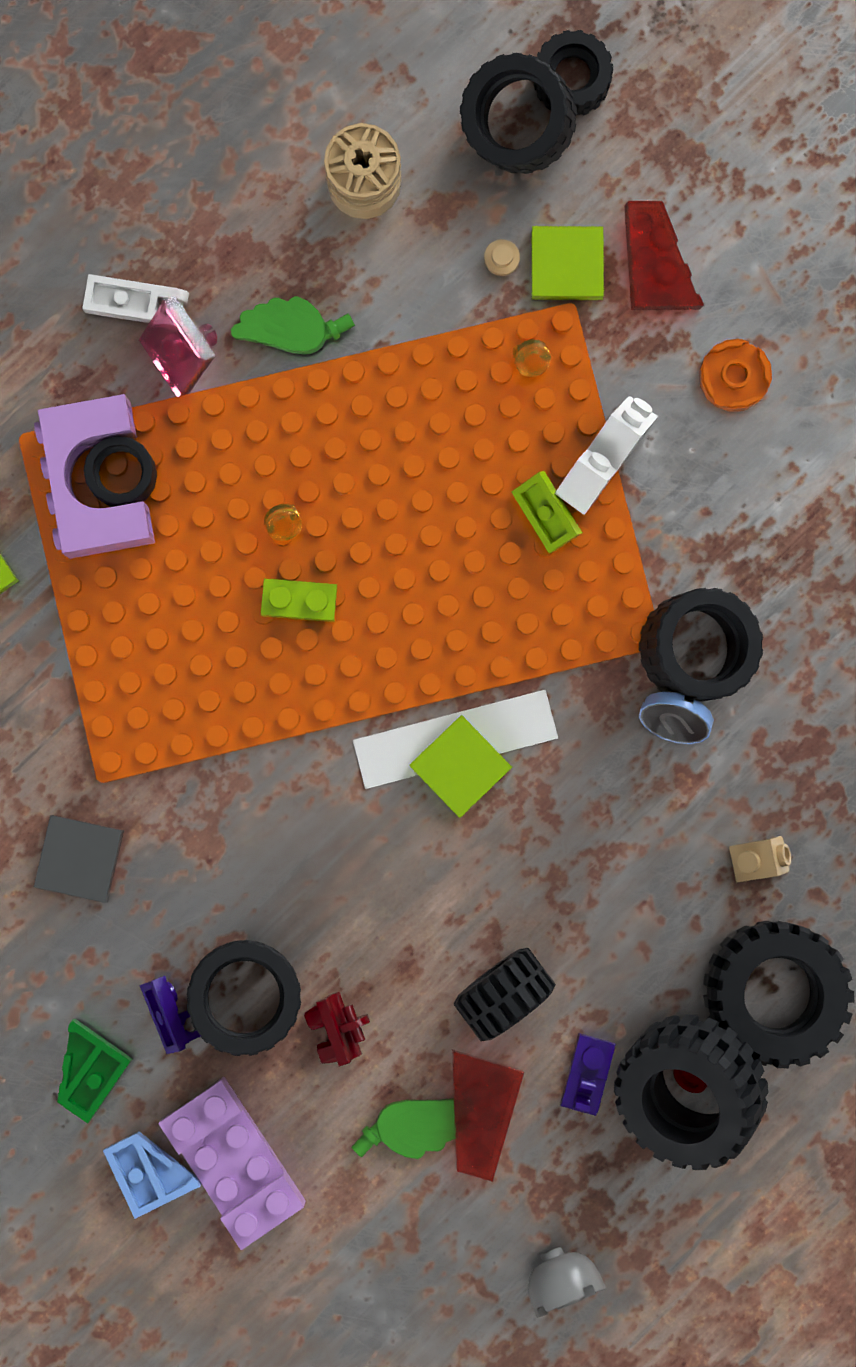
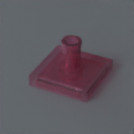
M173 296L163 300L139 341L173 392L180 398L191 392L216 356L210 347L216 345L217 334L215 330L205 334V332L213 328L210 324H203L197 328L178 299Z

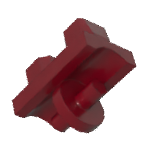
M340 992L330 994L316 1002V1006L304 1013L307 1025L311 1030L321 1027L326 1029L329 1039L317 1044V1053L322 1064L337 1062L340 1067L349 1064L351 1060L362 1055L358 1044L365 1040L361 1026L368 1024L370 1019L368 1014L357 1017L353 1004L345 1007Z

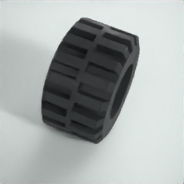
M523 948L504 958L471 983L457 996L454 1006L481 1042L488 1041L504 1033L536 1009L551 995L556 984L531 950Z

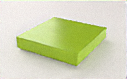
M532 226L531 300H603V226Z
M463 715L456 719L409 765L459 818L512 768Z

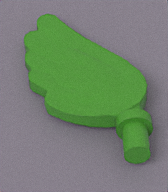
M298 296L292 297L289 301L272 298L267 304H258L253 310L243 311L240 315L241 323L233 325L231 335L236 340L261 343L290 353L312 354L321 349L326 340L332 337L334 340L341 338L340 334L351 329L355 324L349 313L335 321L330 319L325 322L319 311L311 303Z
M468 1096L441 1100H401L392 1102L382 1108L377 1122L371 1128L366 1126L362 1130L363 1135L351 1148L360 1157H363L374 1144L377 1146L382 1141L392 1151L413 1159L421 1158L425 1151H441L445 1147L446 1142L454 1140L457 1137L458 1131L468 1126L469 1118L467 1113L473 1109L474 1102Z

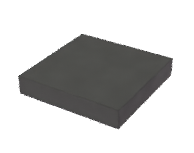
M50 815L34 887L107 903L124 830Z

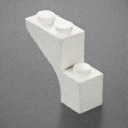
M628 396L611 414L589 448L576 461L554 494L585 515L658 416L652 412L651 406L639 398L633 399Z

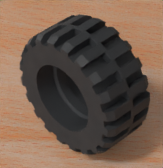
M761 921L757 922L754 926H744L736 930L737 934L734 937H727L720 944L722 949L717 955L713 953L709 964L712 965L710 972L704 976L703 985L707 986V994L703 995L705 1007L710 1012L708 1018L718 1021L720 1028L727 1030L729 1027L738 1033L736 1038L742 1044L747 1042L754 1050L751 1055L754 1060L759 1059L763 1066L769 1064L776 1068L789 1069L790 1064H796L801 1067L810 1064V1058L815 1055L819 1058L829 1053L827 1046L832 1041L838 1044L844 1036L840 1032L843 1023L850 1024L852 1013L847 1011L848 1003H854V991L848 987V982L852 980L850 970L843 967L841 963L844 959L837 949L832 948L829 945V941L822 935L814 933L808 928L788 922ZM772 958H784L798 964L805 971L810 986L809 1001L803 1014L792 1024L779 1029L765 1027L755 1021L746 1008L744 998L746 983L751 973L762 962Z
M686 1014L682 1020H680L679 1016L674 1015L666 1017L662 1022H655L648 1027L620 1062L616 1071L618 1077L614 1081L615 1096H619L615 1101L619 1115H624L625 1120L622 1122L629 1134L633 1132L636 1135V1143L643 1150L646 1147L654 1152V1158L661 1162H664L665 1159L672 1161V1166L685 1169L687 1165H692V1170H707L709 1165L712 1168L725 1165L729 1159H735L743 1151L766 1112L768 1102L765 1097L769 1091L767 1080L761 1078L765 1072L759 1059L754 1060L751 1055L754 1050L747 1042L742 1044L736 1038L738 1033L728 1027L727 1030H724L718 1026V1021L708 1017L704 1022L699 1021L698 1015ZM663 1070H683L700 1078L713 1092L719 1106V1112L704 1114L683 1106L669 1091L665 1083Z

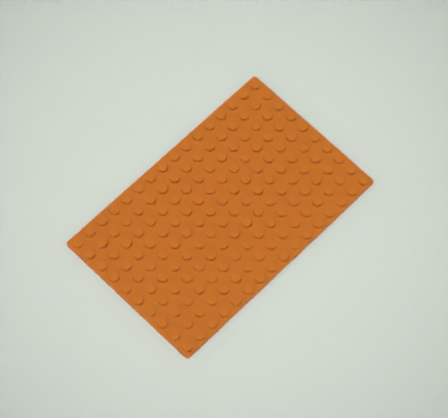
M573 303L562 304L132 407L137 438L133 439L145 447L154 460L157 471L155 488L144 501L150 510L155 539L154 544L72 559L62 554L61 550L56 549L53 540L52 530L58 528L55 514H50L47 505L46 494L51 492L50 480L44 478L40 458L45 457L43 443H38L35 431L23 433L19 437L96 779L101 783L640 653V633L647 621V617L651 611H654L619 471L615 473L585 515L563 500L583 533L550 554L511 493L541 471L546 472L557 490L576 461L589 448L606 423L577 307ZM90 448L78 458L73 467L71 475L72 489L77 500L83 505L92 508H109L108 505L94 496L86 484L83 470L86 457L92 449ZM112 453L104 459L100 466V480L103 486L113 493L122 494L130 492L136 488L141 480V464L130 453ZM264 578L337 584L335 622L261 616Z

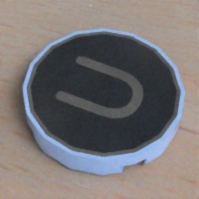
M664 691L647 696L639 714L642 725L651 733L662 739L682 744L700 743L709 738L714 718L710 710L701 702L694 700L692 704L684 701L685 695Z

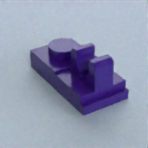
M165 976L139 985L166 1054L186 1049V1044L201 1036L197 1030L191 1032L184 1030L183 1025L186 1019L190 1018V1014L187 1010L180 1013L177 1012V993L174 986L167 982Z
M581 1033L578 1034L560 1103L561 1107L594 1116L597 1115L614 1054L615 1043Z

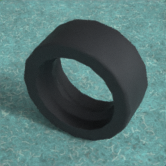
M123 436L105 438L94 445L86 457L83 470L86 484L98 500L109 507L145 501L155 488L157 478L155 462L145 447L136 440ZM112 453H130L141 464V480L136 488L130 492L122 494L113 493L101 483L99 475L100 466L104 459Z

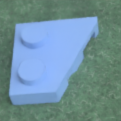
M140 1131L103 1150L134 1219L201 1186V1182L196 1175Z

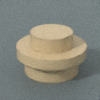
M504 239L496 240L486 248L484 262L491 273L498 276H506L513 273L519 265L520 253L517 246L511 241Z

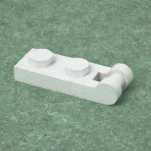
M88 274L82 309L88 314L163 325L167 328L180 330L183 329L185 317L182 316L183 305L188 303L189 292L173 287ZM160 300L169 302L168 312L158 310Z

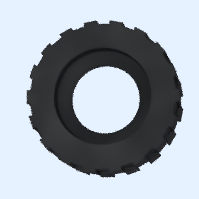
M566 30L559 35L556 33L551 36L548 42L545 41L537 57L542 62L545 61L555 71L562 60L570 57L579 58L588 65L590 69L588 83L581 89L571 90L574 96V105L577 108V115H586L592 109H597L601 101L605 100L608 94L613 74L612 56L610 51L606 50V45L602 41L597 40L595 35L583 33L582 30ZM533 82L540 102L543 101L545 107L551 110V102L547 93L540 85Z

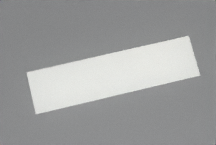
M546 690L354 739L353 744L365 789L418 776L409 765L461 715L499 754L558 739Z

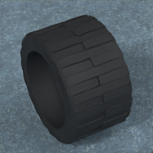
M502 54L496 56L490 62L487 61L481 65V68L471 76L470 82L462 94L463 99L460 105L461 127L470 147L474 148L481 158L510 173L529 174L533 173V171L549 167L548 165L557 161L562 156L561 154L564 150L568 149L577 125L575 123L577 108L574 105V96L572 91L566 86L564 79L545 61L542 62L538 57L530 54ZM529 80L540 85L547 93L551 102L550 119L545 131L534 143L522 149H508L498 144L490 134L488 126L489 110L494 98L503 88L517 81Z
M706 587L694 589L663 601L647 617V621L640 633V661L642 667L647 672L649 680L661 692L680 693L685 695L684 700L688 702L722 699L725 696L737 693L740 688L745 687L759 668V662L763 656V634L760 631L759 621L746 602H742L738 596L731 592L727 593L718 588L706 589ZM700 611L712 617L720 625L726 637L727 656L720 672L709 680H696L689 676L680 667L674 655L672 642L675 627L680 618L689 612Z
M233 941L213 949L194 969L187 988V1011L190 1014L194 1029L199 1032L201 1038L206 1043L214 1046V1049L222 1053L223 1051L231 1053L233 1056L257 1055L259 1052L268 1051L275 1047V1044L280 1040L282 1041L288 1035L291 1027H294L298 1010H300L301 988L293 966L273 947L257 941ZM239 961L255 962L269 970L276 979L280 993L279 1005L273 1018L261 1029L249 1033L233 1032L219 1024L212 1015L208 1002L209 988L216 974L227 965Z

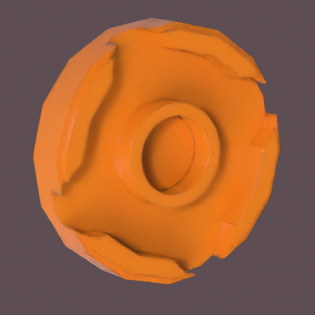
M743 339L725 340L715 345L704 357L699 370L700 387L705 397L717 408L729 412L745 411L757 405L767 393L772 380L771 364L765 352L759 347L756 348L754 345L749 344L748 341Z

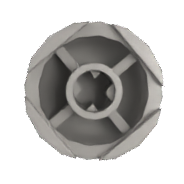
M561 1247L541 1255L543 1263L533 1269L528 1284L531 1304L537 1318L547 1315L551 1310L556 1308L558 1310L595 1295L598 1291L606 1289L595 1264L586 1255L578 1252L564 1254Z

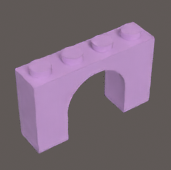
M122 394L39 409V422L34 423L38 443H43L45 457L40 458L44 478L50 480L51 492L46 494L50 514H55L58 528L52 530L56 549L61 550L62 554L72 559L154 544L155 539L150 510L144 501L109 508H92L83 505L77 500L71 484L73 467L85 451L105 438L114 436L137 438L131 402L126 395Z

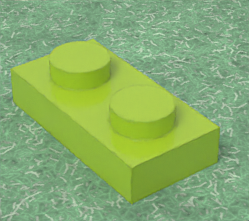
M541 471L511 493L550 554L583 532L563 500L554 494L556 489L546 472Z
M264 578L261 616L335 622L338 586L337 584Z

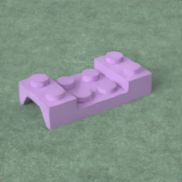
M225 1077L219 1079L179 1109L162 1118L158 1123L178 1155L182 1153L222 1215L221 1221L240 1250H243L304 1208L306 1200Z

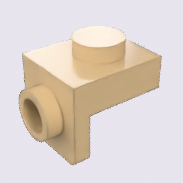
M782 836L729 846L736 883L776 877L789 872L791 852L788 845L784 844Z

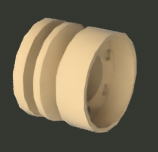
M364 123L346 126L332 137L326 147L324 159L327 186L331 200L340 211L354 218L369 219L381 216L392 208L400 195L401 157L397 143L385 130L376 125ZM363 162L365 166L369 167L363 169V167L357 163Z

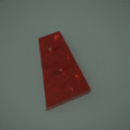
M627 201L624 205L631 310H700L704 306L700 294H696L690 279L692 273L688 263L684 264L677 246L678 238L663 201Z
M452 1049L455 1168L457 1172L493 1182L524 1071Z

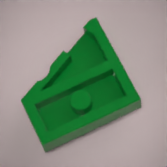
M73 1019L68 1027V1045L63 1060V1078L59 1086L57 1103L88 1124L133 1059L84 1024Z

